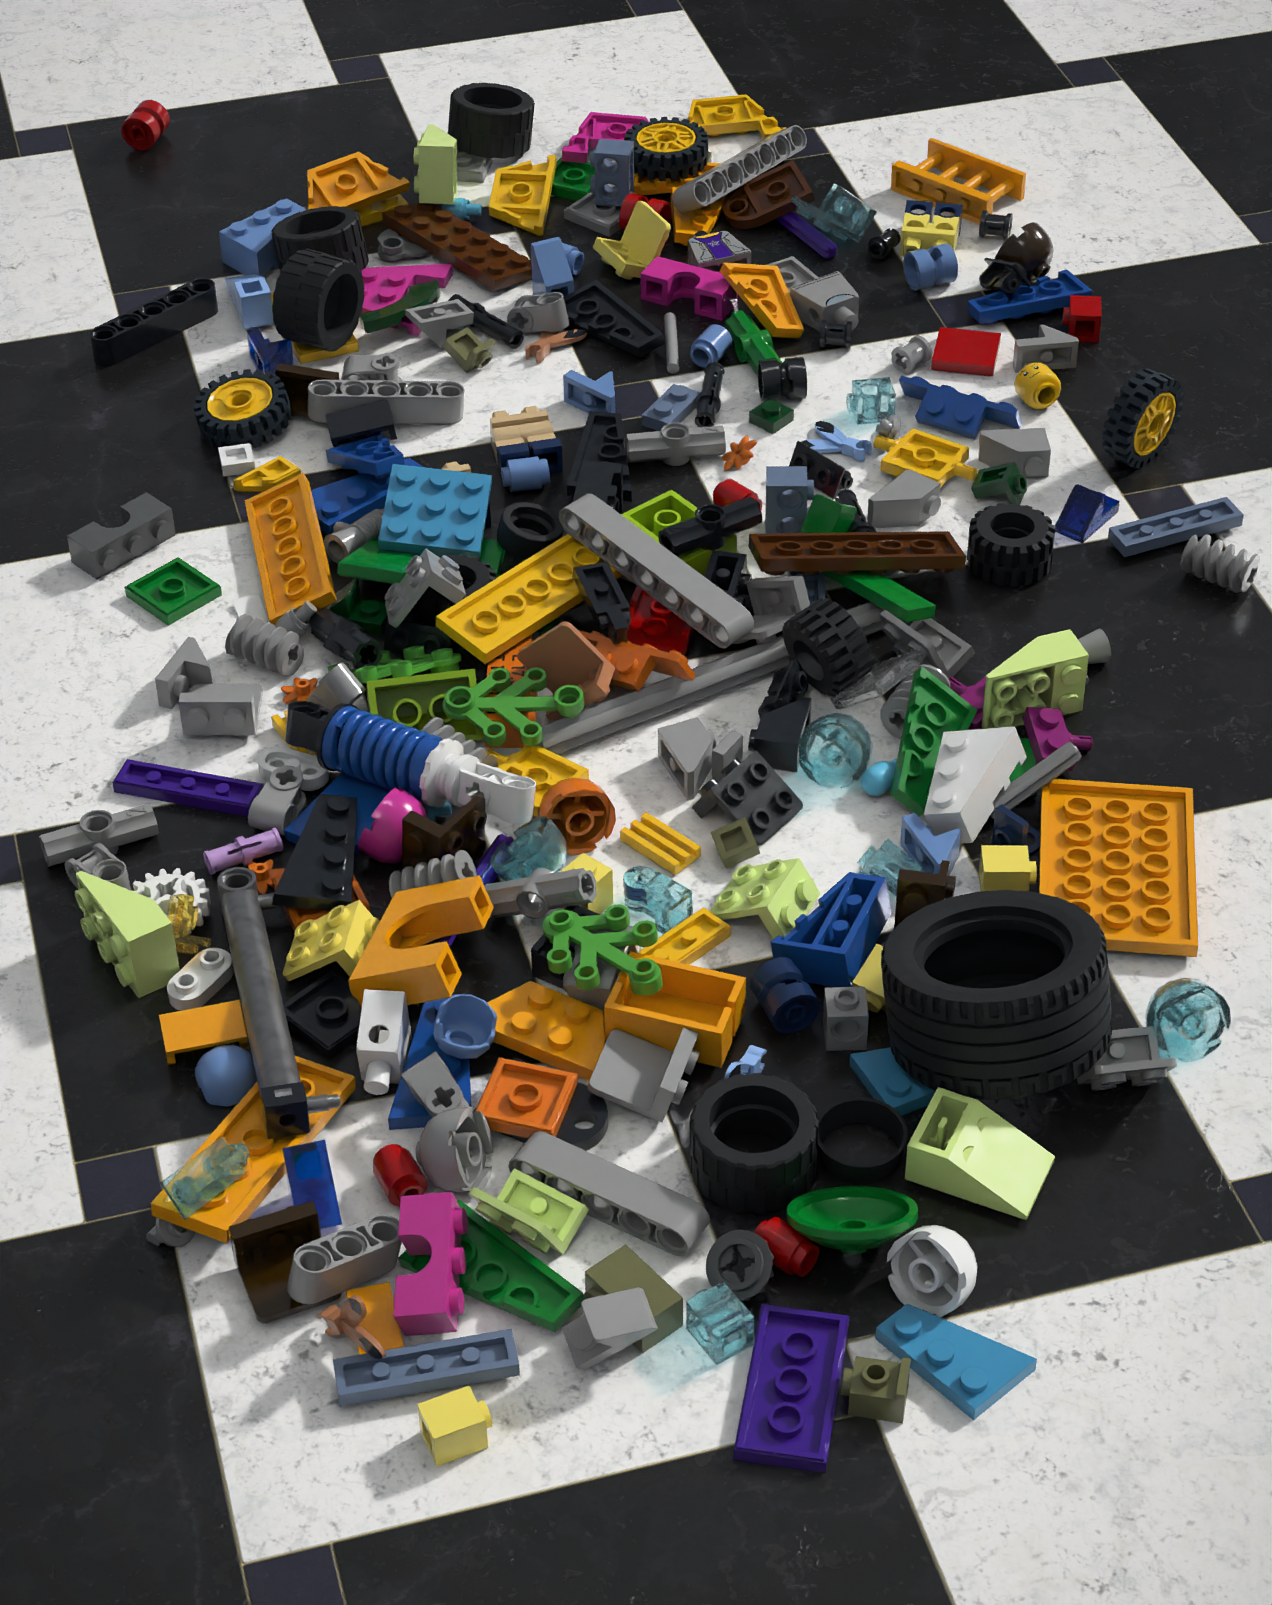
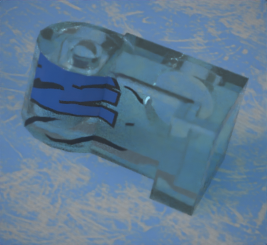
M646 866L632 867L624 873L625 905L630 910L644 912L654 918L657 931L665 934L693 915L692 890Z

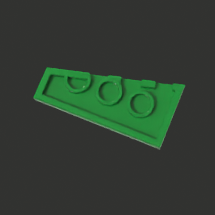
M922 666L913 674L890 793L892 797L910 811L916 813L918 817L923 815L943 732L968 730L977 712L976 708Z
M458 1200L457 1203L460 1208L466 1209L468 1217L467 1234L461 1235V1247H463L466 1256V1272L459 1276V1288L462 1289L463 1294L556 1332L581 1307V1302L585 1300L583 1292L462 1201ZM405 1250L398 1257L402 1268L417 1273L425 1268L430 1261L431 1255L410 1256L407 1250Z

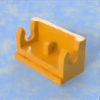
M240 1000L159 1015L168 1065L176 1064L175 1054L234 1042H239L240 1048L249 1050Z

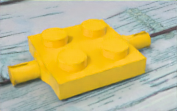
M913 428L899 439L892 440L881 435H877L874 439V448L888 452L881 460L880 471L895 477L910 469L940 483L941 488L953 476H959L970 481L975 480L977 476V468L964 464L969 459V447Z
M525 745L520 751L509 756H504L491 748L487 751V756L494 755L497 758V768L515 775L529 777L536 782L533 816L537 818L542 797L552 785L568 778L589 780V769L538 745Z

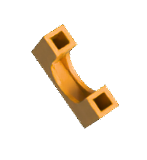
M480 875L395 892L348 980L351 994L358 1000L361 1008L364 989L405 991L407 1005L440 1000L452 996L462 973L447 941L429 945L425 944L442 937L484 929L494 907Z

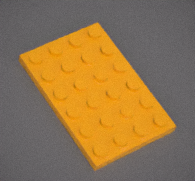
M1054 779L1041 788L1039 893L1058 897L1075 904L1092 916L1104 932L1107 951L1197 957L1198 921L1193 788Z

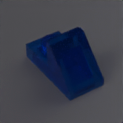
M259 328L246 330L249 356L256 369L262 370L264 374L267 371L273 373L275 377V369L279 363L293 365L292 343L290 339L270 343L268 338L264 339Z
M1076 484L1055 524V532L1083 544L1118 513L1120 501L1108 497L1101 492H1096Z
M325 1140L282 1148L288 1191L291 1194L293 1206L313 1201L319 1215L320 1230L341 1226L342 1221Z

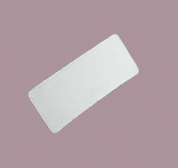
M258 594L232 600L238 617L247 614L252 616L253 619L263 620L264 624L270 623Z

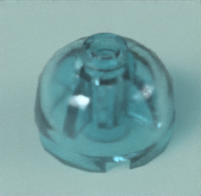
M838 712L824 714L810 723L798 740L800 767L808 778L820 786L828 787L829 782L842 785L841 788L849 787L861 778L872 759L873 744L870 733L860 721L850 715Z
M541 816L514 831L513 833L517 839L509 846L503 841L495 850L490 860V865L503 881L529 877L530 873L537 868H546L556 873L560 872L565 865L568 853L567 843L551 819L548 820L546 816Z
M1178 978L1168 981L1159 987L1149 999L1145 1015L1146 1027L1153 1026L1158 1048L1168 1057H1176L1183 1062L1202 1059L1216 1050L1222 1043L1219 1037L1223 1033L1224 1027L1229 1029L1231 1023L1230 1007L1224 997L1208 984L1193 978Z

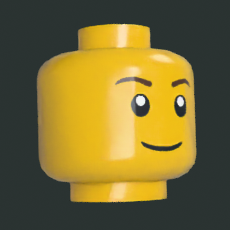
M1028 364L1019 371L1015 378L1014 386L1016 393L1027 406L1033 409H1044L1051 406L1060 395L1061 382L1056 374L1045 364Z

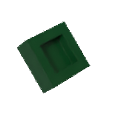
M770 398L749 411V423L771 434L776 433L794 421L793 409Z

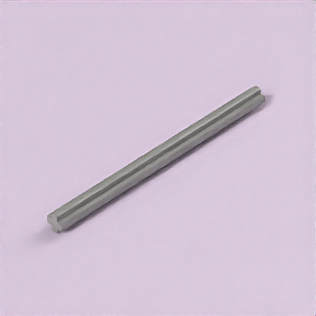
M872 602L846 610L857 622L865 637L882 631V628L885 626L879 616L884 609ZM783 635L777 636L773 641L756 644L693 668L692 670L696 674L693 681L672 676L642 687L640 692L632 691L584 709L575 718L563 717L542 725L543 740L538 746L558 755L788 667L791 658L787 652Z

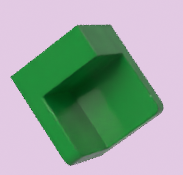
M816 494L801 531L804 533H848L857 508L852 505L840 504L823 495Z

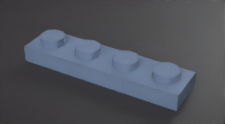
M1227 497L1110 527L1108 539L1124 557L1187 541L1195 534L1197 537H1202L1206 534L1209 535L1242 526L1244 514Z
M512 1329L385 1350L386 1356L383 1359H375L368 1353L333 1359L340 1407L520 1376L519 1361Z

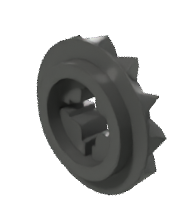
M748 1230L730 1231L722 1235L712 1245L706 1259V1275L711 1287L722 1297L732 1301H750L751 1297L765 1292V1285L769 1278L774 1276L772 1260L775 1257L771 1253L767 1241L754 1232ZM739 1253H741L742 1258L755 1262L745 1268L744 1280L739 1273L728 1271L732 1269V1266L738 1264Z

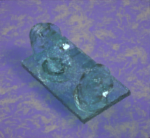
M221 1137L160 1183L183 1219L188 1218L246 1173L243 1167L247 1164V1158L250 1156L249 1150L242 1143L228 1145L224 1137Z

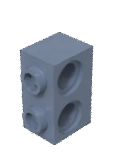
M599 139L596 149L591 150L590 167L595 168V176L592 175L591 193H595V205L621 207L624 198L629 193L634 194V141ZM607 158H612L616 162H611ZM608 184H613L616 188L610 187Z
M766 466V534L804 533L801 531V528L810 508L807 507V500H813L814 480H807V466Z

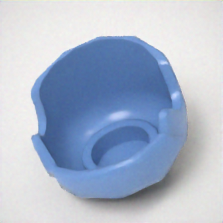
M455 994L444 1000L439 1006L434 1021L435 1042L438 1043L439 1048L447 1055L458 1059H477L490 1049V1045L495 1037L497 1015L485 1000L471 994Z
M234 1044L217 1046L205 1053L199 1059L195 1068L197 1085L201 1088L206 1101L211 1105H236L257 1082L252 1054Z

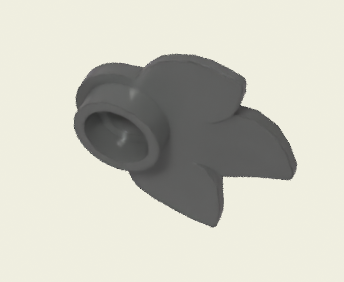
M391 229L383 231L378 236V243L380 244L378 255L388 262H396L404 257H421L430 253L406 237L399 236Z

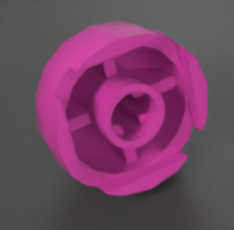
M400 787L392 789L373 812L371 817L375 820L371 826V831L364 828L358 842V850L382 863L396 864L402 862V818L411 810L428 818L427 811L422 803Z

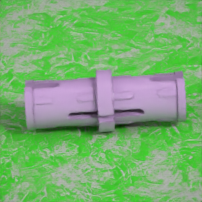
M272 828L269 831L246 839L243 836L234 839V843L210 851H204L203 857L209 873L213 875L216 872L239 864H243L244 867L248 866L254 859L277 851H283V843L277 829Z

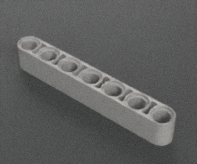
M793 125L771 134L677 188L673 193L674 206L680 213L686 214L713 203L803 150L807 143L805 132L800 126Z
M587 493L560 510L559 520L568 534L605 562L607 561L609 565L716 646L727 648L753 631V617L742 604L595 495Z

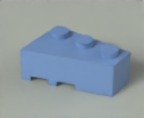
M286 198L219 231L222 262L244 275L257 274L265 278V274L270 269L276 270L279 267L271 235L273 227L284 218L306 211V209Z

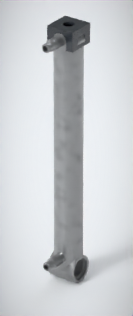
M244 867L229 868L221 872L217 880L220 912L224 918L255 1067L267 1138L273 1139L310 1133L308 1114L338 1108L340 1106V1097L337 1094L306 1097L304 1084L300 1081L262 910L281 908L282 906L272 905L274 893L258 895L256 875L252 870Z

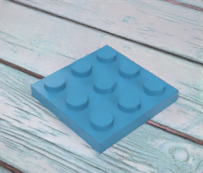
M392 464L378 539V549L422 554L425 549H428L437 556H458L460 554L480 559L492 475Z

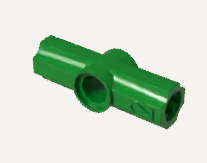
M743 310L733 312L731 317L725 320V329L730 333L735 343V350L741 363L748 362L756 375L759 360L777 359L779 363H783L773 349V342L767 329L760 331L751 316L746 315Z

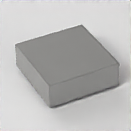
M732 730L712 750V778L715 777L717 781L724 778L720 772L734 759L738 758L740 762H743L742 734Z

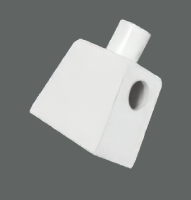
M364 989L356 1053L361 1079L364 1081V1089L368 1093L375 1095L385 1094L388 1092L389 1083L399 1084L412 1038L405 991ZM380 1027H385L387 1030H380Z

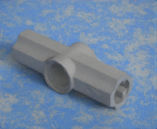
M669 423L663 426L661 431L627 434L626 450L628 463L662 460L668 465L680 466L686 464L690 457L724 455L726 452V441L723 425L689 428L682 423Z
M150 803L114 814L105 810H92L81 817L80 824L42 834L39 836L45 861L48 867L66 862L71 858L77 859L91 852L92 846L97 843L103 844L111 854L115 855L119 849L118 846L158 835L159 829L154 811Z
M537 868L526 878L485 885L494 907L490 916L494 918L523 914L531 919H540L550 909L592 903L597 895L596 879L591 870L586 871L584 868L556 873L546 868Z

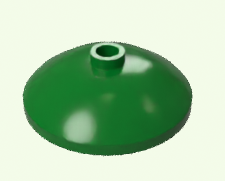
M844 1186L820 1189L795 1198L787 1206V1221L800 1235L824 1247L840 1250L842 1253L851 1255L861 1254L867 1249L887 1244L905 1234L918 1220V1206L913 1199L896 1191L876 1187Z

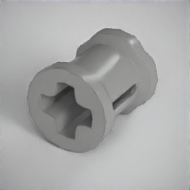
M917 335L911 338L909 344L904 347L899 346L893 349L891 361L898 371L907 374L919 362L924 363L931 359L932 348L924 337ZM920 347H921V348H922V350H921V351H919V352H917V350H916V349H918V348H920Z

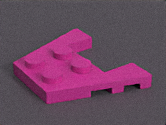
M590 112L580 125L578 134L570 138L568 147H563L561 161L587 163L588 149H596L599 139L624 140L626 131L632 129L634 124L640 125V121L646 120L648 123L649 121L643 116Z
M452 264L371 267L363 269L361 273L364 282V302L361 314L395 303L408 293V286L438 280L439 287L446 288L453 275ZM404 316L401 319V324H398L408 328V334L419 336L422 331L407 316ZM398 325L392 326L391 328L397 329Z

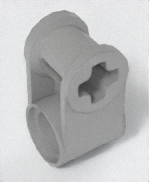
M552 292L541 295L521 296L516 301L515 307L507 315L508 324L521 330L523 333L557 332L569 326V319L563 294Z
M391 353L351 355L344 362L341 380L402 381L398 377L397 370L400 366L399 358Z
M342 662L319 681V685L306 701L332 710L340 703L353 704L366 692V688Z
M288 765L281 766L271 773L268 781L250 806L248 814L250 827L263 831L276 828L280 835L285 836L284 830L300 815L307 803L305 794L301 791L304 779L299 768Z
M101 843L93 845L91 852L77 860L71 858L65 862L66 873L77 889L79 887L76 873L83 871L131 890L125 863L111 854Z
M436 1051L401 1074L416 1100L425 1107L432 1118L443 1110L469 1107L453 1075Z

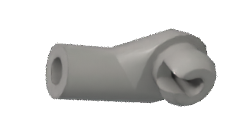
M895 415L881 419L880 424L876 427V433L892 440L899 439L901 420Z

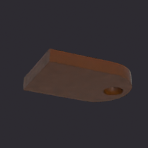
M794 160L753 178L728 193L723 200L722 209L727 222L731 226L739 229H751L815 201V198Z

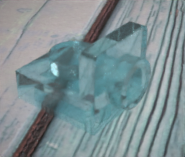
M889 839L878 850L871 846L857 862L863 867L859 871L860 874L867 875L869 873L873 876L886 877L888 890L895 896L900 869L919 872L923 869Z

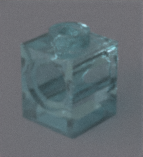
M890 377L852 380V391L847 394L846 403L849 413L853 412L857 425L880 423L881 419L895 415L896 394Z
M724 1282L710 1289L701 1290L690 1300L686 1301V1329L716 1365L754 1345V1316Z

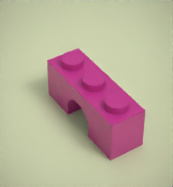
M657 256L641 272L642 300L668 306L675 299L692 298L695 299V314L720 321L726 317L738 301L737 292L724 276L716 271Z
M452 1192L401 1196L398 1232L400 1240L410 1256L431 1255L430 1261L421 1271L411 1275L396 1276L393 1317L405 1336L457 1332L458 1315L464 1313V1295L462 1289L459 1288V1276L466 1272V1256L463 1247H461V1235L467 1234L468 1217L466 1209L460 1208Z

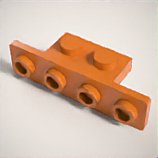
M578 630L615 667L610 685L640 692L652 671L693 681L696 676L687 664L688 659L677 651L670 650L668 653L660 651L649 644L640 646L632 644L630 641H621L614 645L610 638L600 632L592 631L588 633Z

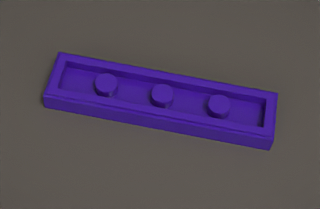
M129 759L125 761L112 782L114 792L247 817L254 798L259 795L264 787L263 783Z

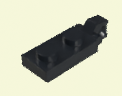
M608 562L574 567L572 577L595 623H598L600 629L607 628L608 635L614 645L621 641L628 642V623H631L630 605Z

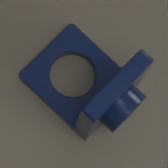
M1002 804L995 808L992 845L1026 846L1027 835L1035 840L1034 844L1028 846L1029 857L1040 850V832Z

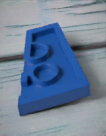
M381 432L326 450L328 463L339 465L342 469L357 470L359 474L368 473L374 475L377 479L390 477L392 464L405 465L403 454L394 445L390 446L389 440L387 438L383 439Z

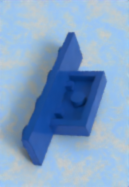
M901 375L899 379L905 396L922 400L915 415L918 423L972 439H976L984 419L1020 429L1022 426L1018 409L1007 402H999V404L991 402L979 394L971 393L967 395L960 393L951 386H936L917 376L909 378Z

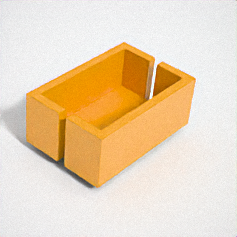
M630 951L629 956L636 960L648 958L660 967L663 986L655 994L648 996L637 995L631 990L629 975L621 971L619 982H615L604 1006L605 1041H607L612 1030L618 1029L673 1052L684 1027L698 1033L693 1050L700 1052L696 1062L722 1068L732 1044V1036L735 1037L745 1013L746 977Z

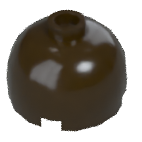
M1032 222L1021 227L1025 232L1020 236L1016 237L1012 234L1000 247L995 256L996 260L1002 259L1007 262L1019 263L1027 271L1026 277L1029 281L1044 277L1051 268L1049 264L1052 261L1054 252L1049 235L1038 223Z

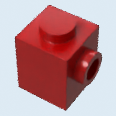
M1070 295L1069 307H1063L1062 326H1068V334L1077 337L1079 342L1099 343L1102 318L1101 297Z

